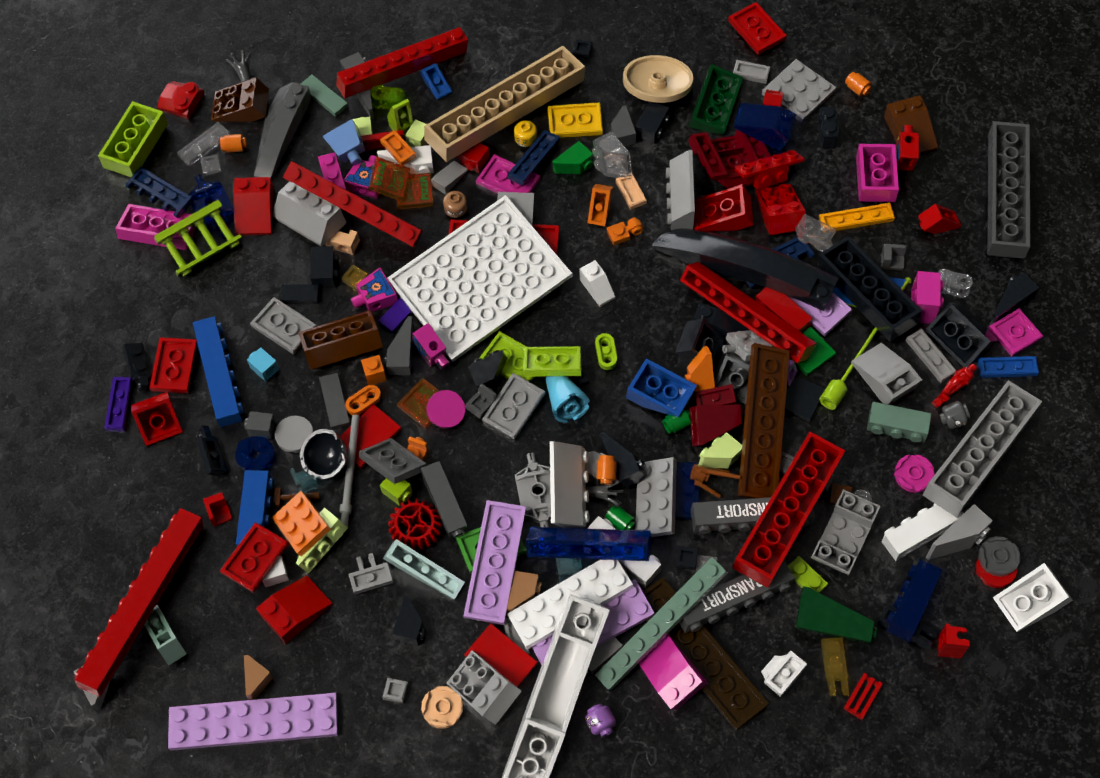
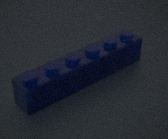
M531 527L526 538L528 557L649 561L652 550L651 531Z

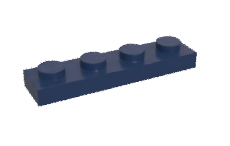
M544 130L508 173V179L524 186L559 143L560 137Z

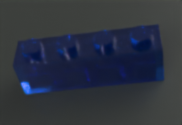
M921 559L917 566L912 565L908 573L911 579L910 581L905 580L900 590L904 594L903 596L898 595L893 605L897 609L895 612L891 611L886 620L889 623L887 632L910 642L942 573V569Z

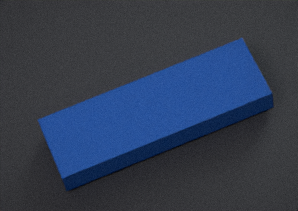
M1036 356L978 358L977 360L980 378L1038 376L1039 374Z

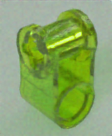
M374 86L371 90L373 97L372 105L378 109L390 110L392 106L404 101L406 93L401 88Z

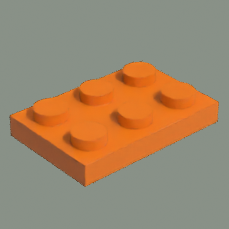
M302 491L295 495L272 517L293 549L301 557L331 530Z

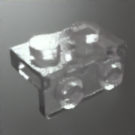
M804 214L795 228L798 239L805 244L810 243L821 252L833 246L831 239L836 232L835 228Z

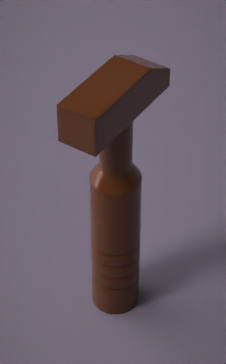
M274 488V503L277 508H280L281 500H291L298 493L281 495V488ZM320 492L305 493L309 500H320Z

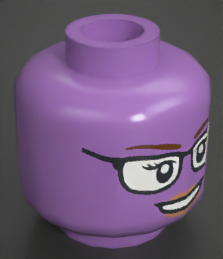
M598 704L587 710L588 714L585 720L593 735L601 734L602 737H605L613 732L612 728L616 725V719L609 706Z

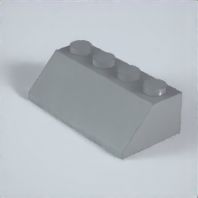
M688 150L670 160L669 168H666V179H669V183H666V194H670V198H667V209H670V213H667V224H671V230L681 228L693 229L695 215L692 150Z
M288 182L278 192L272 217L319 246H323L347 223L339 207L292 182Z

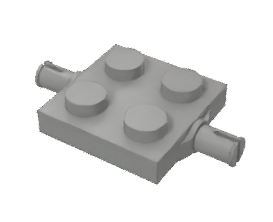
M751 330L727 333L726 340L730 345H723L722 350L724 353L734 352L744 362L750 361L752 344L758 343L771 347L774 346Z

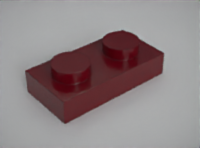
M733 384L695 392L697 406L737 404Z

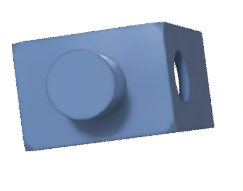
M353 119L323 135V138L343 162L350 160L352 165H357L361 162L359 154L365 151L359 128Z

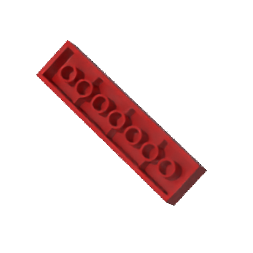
M812 432L808 433L737 555L732 566L733 569L769 588L845 452L844 449Z

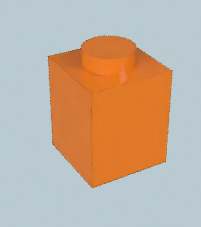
M380 355L361 360L368 385L387 381Z

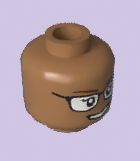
M451 191L445 195L443 200L445 213L452 218L463 216L467 211L465 195L459 191Z

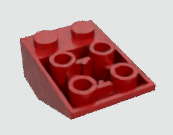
M781 184L776 187H765L756 190L764 224L769 235L806 229L805 209L791 184Z

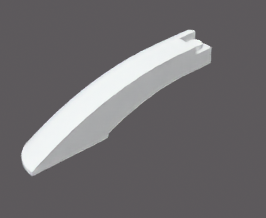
M569 594L531 693L502 778H549L564 740L590 661L610 610L608 608Z

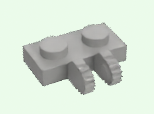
M373 553L368 554V559L372 567L364 569L361 556L357 557L359 571L348 574L354 595L392 584L393 580L388 563L376 565Z

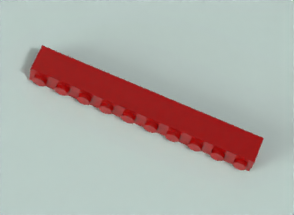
M181 508L177 514L172 516L170 526L162 532L160 542L150 552L149 560L141 566L138 578L132 581L128 594L119 602L117 612L111 615L107 628L99 634L96 646L88 652L85 664L77 670L75 682L78 688L101 697L204 526L202 517Z

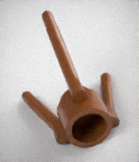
M694 464L690 474V479L695 480L694 485L700 486L718 498H721L719 493L702 483L703 481L707 482L710 474L741 479L740 475L731 474L729 470L703 467Z

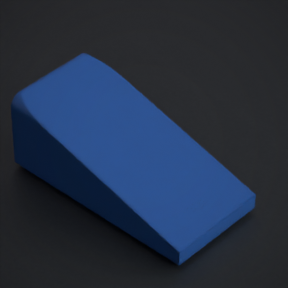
M437 63L421 70L420 74L437 100L453 93Z

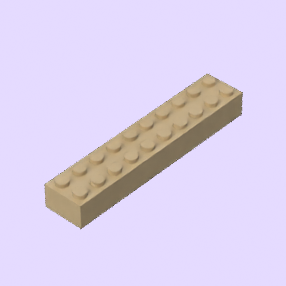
M561 46L425 125L424 140L448 162L583 82L585 66L564 46Z

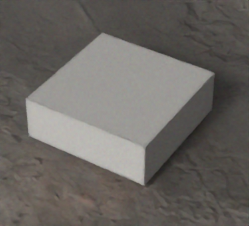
M387 678L382 697L383 700L403 704L408 682Z

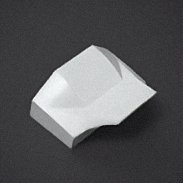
M792 651L782 656L775 655L761 671L765 678L764 683L781 697L799 677L807 663Z

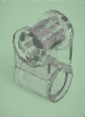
M940 269L938 273H941V280L944 281L941 293L959 298L969 295L973 283L969 275L953 272L948 269Z

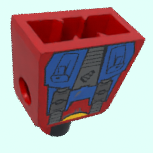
M911 125L902 126V132H900L896 141L897 170L913 171L919 159V134L913 132V126Z

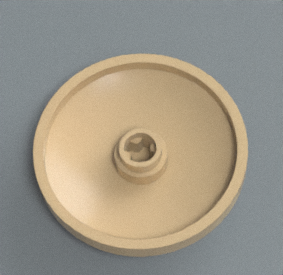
M650 55L637 58L625 67L623 84L630 94L639 99L655 103H666L679 100L691 91L693 74L686 64L675 58Z

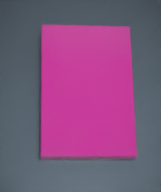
M494 154L477 178L476 184L497 194L498 192L532 193L541 178L540 175L533 173L524 186L509 180L508 173L516 164Z

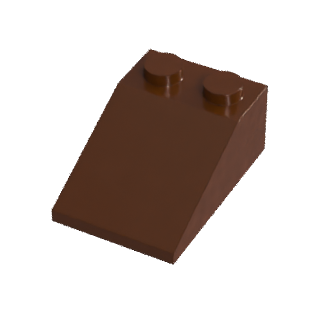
M921 95L887 104L884 118L895 141H897L900 132H902V126L911 125L913 126V132L919 134V154L938 149L928 109Z

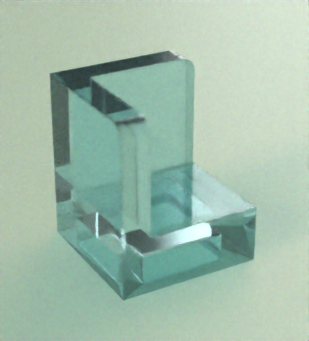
M293 468L290 469L299 492L305 493L318 487L314 475L306 473L305 470L295 473Z

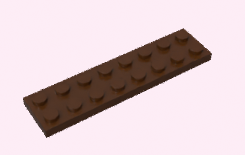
M758 343L751 345L740 465L741 479H739L738 487L739 497L750 499L771 498L779 485L789 350Z

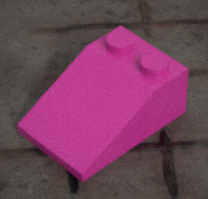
M669 634L639 662V665L658 694L670 709L678 710L708 683Z

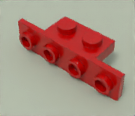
M790 150L736 166L735 171L744 179L754 176L753 186L758 190L786 182L789 166L804 162V157L795 150Z

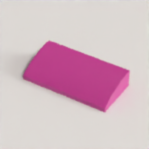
M128 204L115 228L117 238L158 245L154 240L156 234L192 214L183 213L180 218H176L174 216L175 211ZM195 225L188 228L191 238L194 234ZM177 234L172 237V242L176 249H188V245L182 236Z

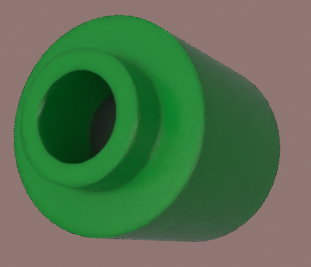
M683 409L679 417L673 415L665 416L662 423L669 434L672 432L676 433L690 426L689 410Z
M612 506L605 516L618 531L630 533L635 527V518L621 507Z

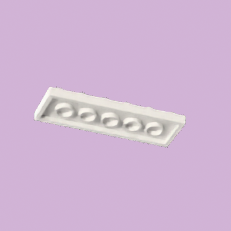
M612 552L507 613L528 650L554 634L569 594L603 606L634 588Z

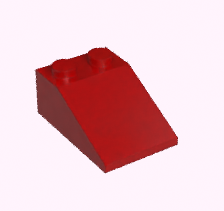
M271 177L235 178L233 193L235 236L239 234H272L274 186Z
M743 184L694 200V230L736 231L754 225L751 195Z
M306 575L271 595L256 609L262 619L287 644L332 606L333 603Z

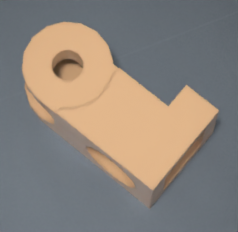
M350 230L349 234L338 231L325 245L334 246V250L353 255L360 239L356 231Z

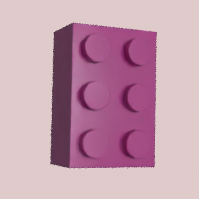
M859 144L856 154L859 201L895 202L899 191L895 144Z

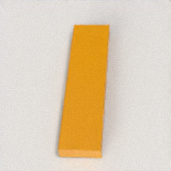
M890 203L819 214L823 233L892 222L895 219Z

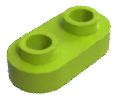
M602 333L595 340L598 364L604 370H611L617 365L615 342L610 334Z

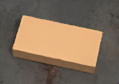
M632 173L616 178V184L630 210L647 204V200Z

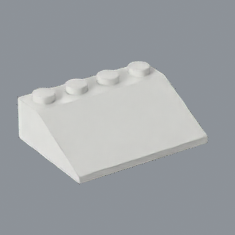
M550 441L551 523L561 528H585L586 523L589 522V511L586 510V503L589 502V492L586 491L589 475L588 471H585V463H588V452L582 446Z

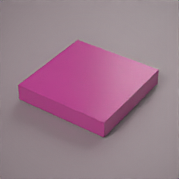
M1020 308L993 323L988 328L1011 357L1043 338L1040 331Z

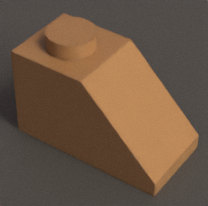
M514 571L507 613L535 598L536 594H540L542 582H539L538 574Z

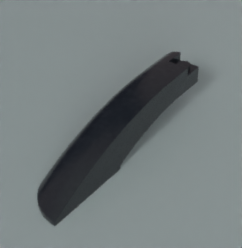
M684 228L674 229L659 236L651 246L688 264L700 262L717 275L768 287L822 311L825 310L840 278L773 249L706 231Z

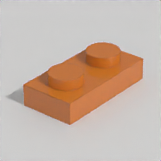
M395 130L380 139L381 144L401 166L416 158V153Z

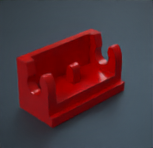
M946 624L938 636V656L961 659L970 646V640L959 639L957 633H966L967 629Z

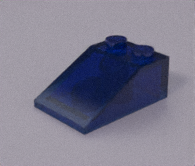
M741 103L733 128L781 151L791 137L797 114L781 106Z

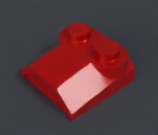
M175 81L170 82L159 97L157 109L189 120L205 94L204 90L199 88L194 82L185 84Z

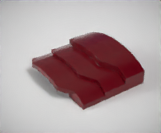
M754 124L738 126L734 136L710 139L708 133L703 132L692 134L688 140L695 156L699 157L710 178L720 182L727 188L741 184L744 187L754 185V176L744 179L735 171V167L757 161L758 159L771 157Z

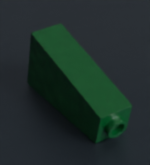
M803 586L795 629L867 644L871 642V639L875 640L877 627H874L873 620L809 587Z

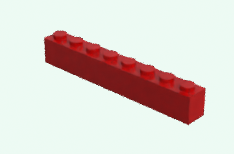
M458 27L337 72L336 86L344 99L422 70L434 63L438 64L467 52L468 38L462 29Z
M290 162L283 176L288 181L412 247H416L423 233V230L295 162Z
M700 262L687 265L680 279L681 282L775 348L789 350V358L795 362L800 363L810 357L817 344Z

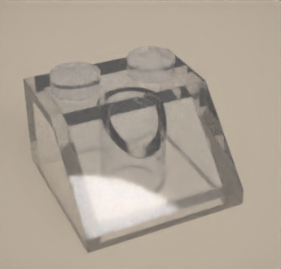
M609 132L593 140L594 148L592 152L595 156V168L607 177L631 179L630 153L612 132Z

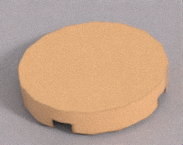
M438 686L425 695L421 710L424 719L429 725L439 729H446L454 726L460 720L463 714V702L460 695L452 688Z

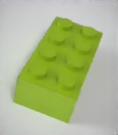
M132 101L98 155L103 168L132 177L143 166L168 125L164 112Z

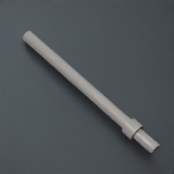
M352 415L343 503L340 504L339 512L341 513V522L347 527L349 514L352 512V505L350 503L359 430V415Z

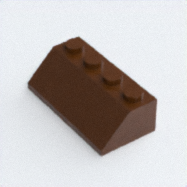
M371 310L298 332L310 370L321 368L327 364L337 363L350 357H357L360 354L376 351L383 347Z

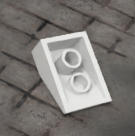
M1045 563L993 597L1016 632L1055 613L1073 601Z

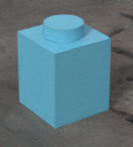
M261 347L257 351L252 352L247 359L250 368L265 382L279 370L276 360Z

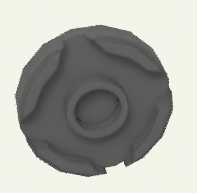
M991 537L981 545L978 551V560L986 572L994 576H1007L1014 572L1020 563L1018 547L1005 537Z

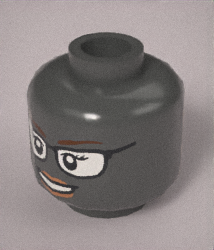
M960 401L944 405L942 407L943 413L939 414L942 424H947L950 429L964 426L968 423V419H970L966 404H962Z

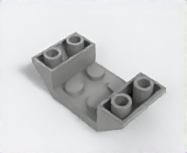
M843 489L811 558L849 575L880 509V505Z

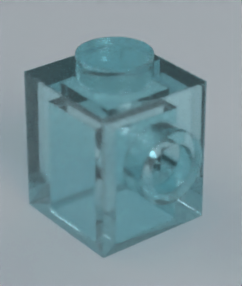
M576 553L555 556L559 583L582 570L581 560L576 559Z

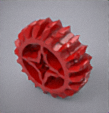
M416 498L415 503L408 499L407 505L401 502V509L395 507L394 511L396 514H391L390 518L392 520L388 522L391 527L389 528V533L393 534L392 540L395 541L397 539L408 547L411 546L413 550L419 547L422 551L423 545L430 548V541L436 543L437 539L435 536L441 535L439 529H442V523H440L441 518L438 515L437 509H434L432 503L427 505L426 500L420 503L418 498ZM423 515L430 518L431 526L423 521ZM400 524L408 529L407 536L400 531Z

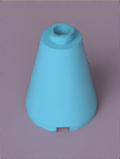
M546 376L551 407L557 421L567 423L568 419L573 418V420H577L589 409V398L567 376Z

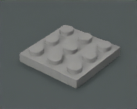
M795 59L762 90V95L765 96L767 89L784 92L781 109L803 123L836 92V87Z

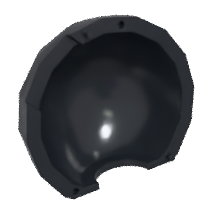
M320 429L314 431L306 437L301 446V465L305 472L314 478L327 479L335 477L343 471L348 461L347 448L342 438L333 430Z

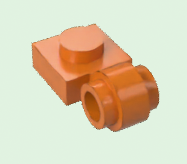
M634 217L628 220L627 226H625L624 222H620L607 227V233L613 246L630 240V234L634 236L643 232L641 221Z

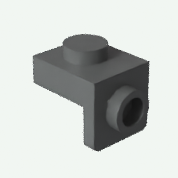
M481 384L478 392L466 403L465 408L480 419L494 402L496 393L491 388Z

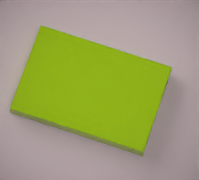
M500 331L480 356V358L484 359L493 351L503 350L507 355V360L501 373L503 377L509 380L511 375L515 373L530 383L535 378L523 377L524 347L526 346Z
M581 346L524 347L523 377L581 376Z

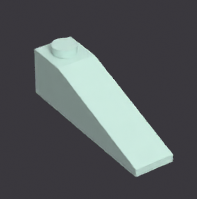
M397 539L392 543L383 558L398 569L452 599L456 598L465 583Z

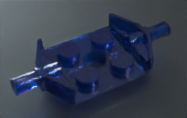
M201 174L196 175L194 178L197 186L188 194L194 200L191 204L194 211L197 212L206 207L208 201L219 200L222 204L219 214L226 225L229 226L234 220V209L221 182H206ZM210 216L206 217L204 224L209 231H220L222 238L226 239L215 219Z

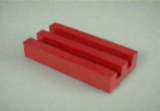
M864 673L846 703L844 710L862 720L883 683L875 681L873 677L870 678ZM864 681L868 682L854 709L850 708ZM873 685L876 688L860 714L857 710Z

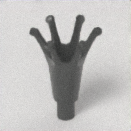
M244 50L241 51L242 62H238L233 53L230 54L234 60L233 63L226 59V62L231 64L237 72L241 82L251 79L249 72L251 53H248L247 59H245Z
M616 480L611 485L586 487L589 497L610 501L615 506L622 505L621 501L610 496H617L618 493L624 492L622 489L612 490L610 488L619 484V480Z

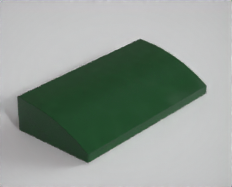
M711 64L706 73L688 126L705 132L724 134L743 77Z

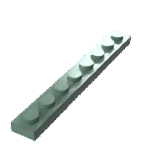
M711 557L595 676L611 691L728 572Z

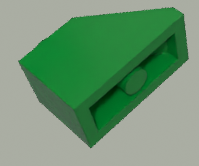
M578 141L553 161V172L556 174H581L593 166L594 154Z

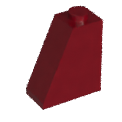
M740 404L691 407L692 447L704 445L742 424L743 410Z

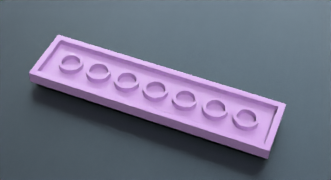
M336 693L169 707V750L338 736Z

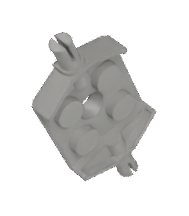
M530 453L526 455L528 466L515 475L520 506L526 507L524 519L539 523L541 534L545 535V529L546 534L550 533L548 522L551 520L550 467L537 464L535 453H531V457ZM535 487H541L543 492L536 495L532 490Z

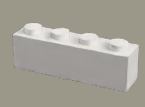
M934 503V506L930 509L926 507L920 510L916 517H908L903 520L897 528L893 526L886 530L882 543L894 560L897 561L943 534L964 513L961 512L956 518Z
M598 516L583 533V541L604 557L613 552L626 574L632 579H636L637 583L646 589L660 573L661 564L659 559L654 555L647 554L640 544H634L630 541L627 534L621 530H616L608 519H602Z

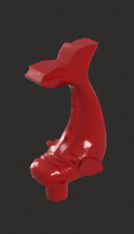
M970 364L968 368L963 367L954 371L953 377L931 404L938 408L943 402H947L952 394L963 386H968L970 380L974 378V372L977 370V367L974 364Z

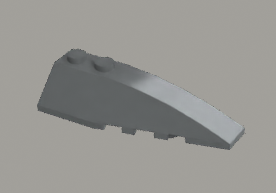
M292 82L279 88L265 117L254 177H271V180L273 179L312 100L309 86Z

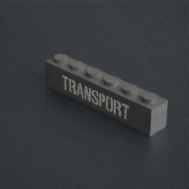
M771 498L693 503L690 510L693 533L708 534L711 531L726 533L731 530L748 531L753 529ZM814 508L803 527L812 524L815 518Z
M785 560L769 588L745 575L739 576L712 588L679 624L684 633L689 631L696 632L707 623L714 624L725 615L732 616L743 607L750 608L761 599L765 601L779 591L781 593L791 589L795 577Z

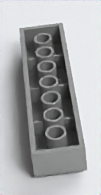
M1008 380L930 480L923 496L957 518L1036 414L1042 401Z

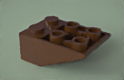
M255 77L216 91L211 121L253 122L265 118L269 88Z

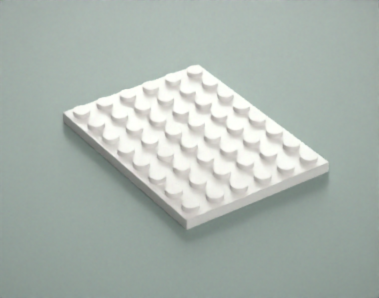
M505 195L390 275L387 280L423 326L427 323L430 324L446 346V355L454 362L571 278L572 272Z

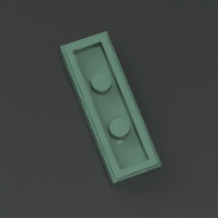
M310 75L301 83V85L309 86L311 97L335 117L348 107V103L314 75Z

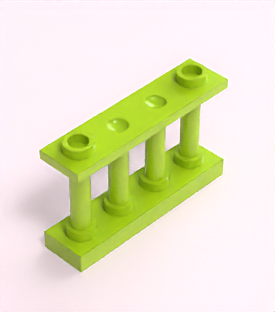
M219 200L214 201L154 236V240L158 245L161 243L166 245L180 269L176 270L177 276L181 274L182 276L188 275L192 272L191 268L228 247L232 249L240 244L239 241L242 236L239 234L234 237L219 214L220 209H222V204ZM208 216L215 219L228 240L220 246L217 245L204 224V219ZM192 225L199 228L212 249L204 255L201 254L188 233V228ZM177 234L183 237L196 258L187 265L172 242V237Z

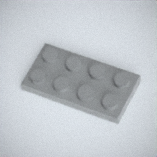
M671 457L645 462L647 467L645 471L648 477L637 483L635 537L638 539L675 534L677 460Z

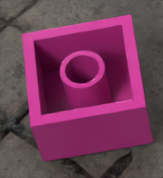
M917 272L911 289V300L922 310L919 323L931 324L940 314V308H943L944 298L941 297V292L943 291L944 281L941 280V273Z

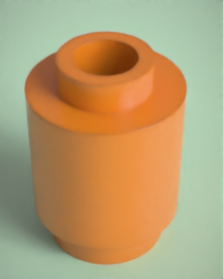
M852 72L845 80L847 87L860 97L867 96L872 90V83L859 73Z
M242 134L220 137L221 151H226V153L244 152V148H247L246 137H243Z
M600 455L599 460H597L596 480L600 481V484L611 485L612 481H616L617 461H615V456Z

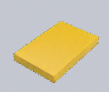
M600 102L548 106L550 133L560 138L603 135Z

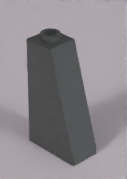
M440 461L421 468L423 482L438 511V515H440L448 537L454 536V538L464 535L467 530V523Z

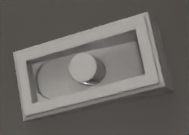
M453 161L431 179L432 186L446 195L467 173L468 169Z

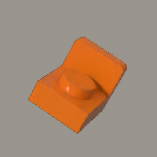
M409 437L407 450L424 461L429 451L428 444L420 437Z

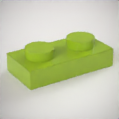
M800 556L788 565L795 577L794 582L801 588L806 586L821 593L828 586V583Z

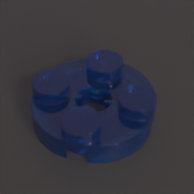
M252 436L238 442L235 459L238 466L244 471H267L268 467L275 460V451L266 437ZM253 452H260L256 459L250 457Z

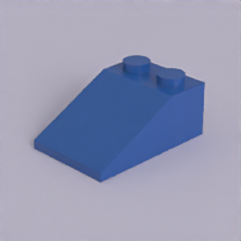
M645 359L627 389L626 398L644 408L679 417L697 385Z

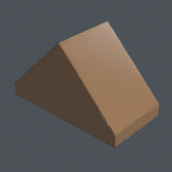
M244 655L246 697L249 700H255L270 683L273 676L249 655Z

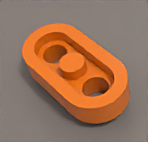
M367 385L346 400L347 412L350 415H361L373 404L376 405L381 399L380 389L375 385Z

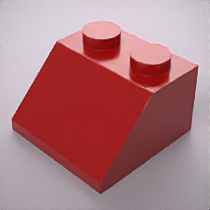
M168 392L131 405V412L146 446L183 432Z

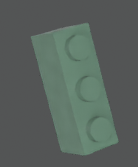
M872 402L866 430L874 434L891 435L893 438H906L913 442H925L929 431L931 413Z

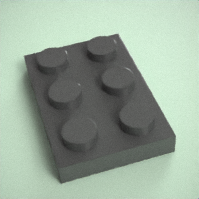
M392 438L359 451L360 459L394 484L421 473V468L426 467L424 461Z

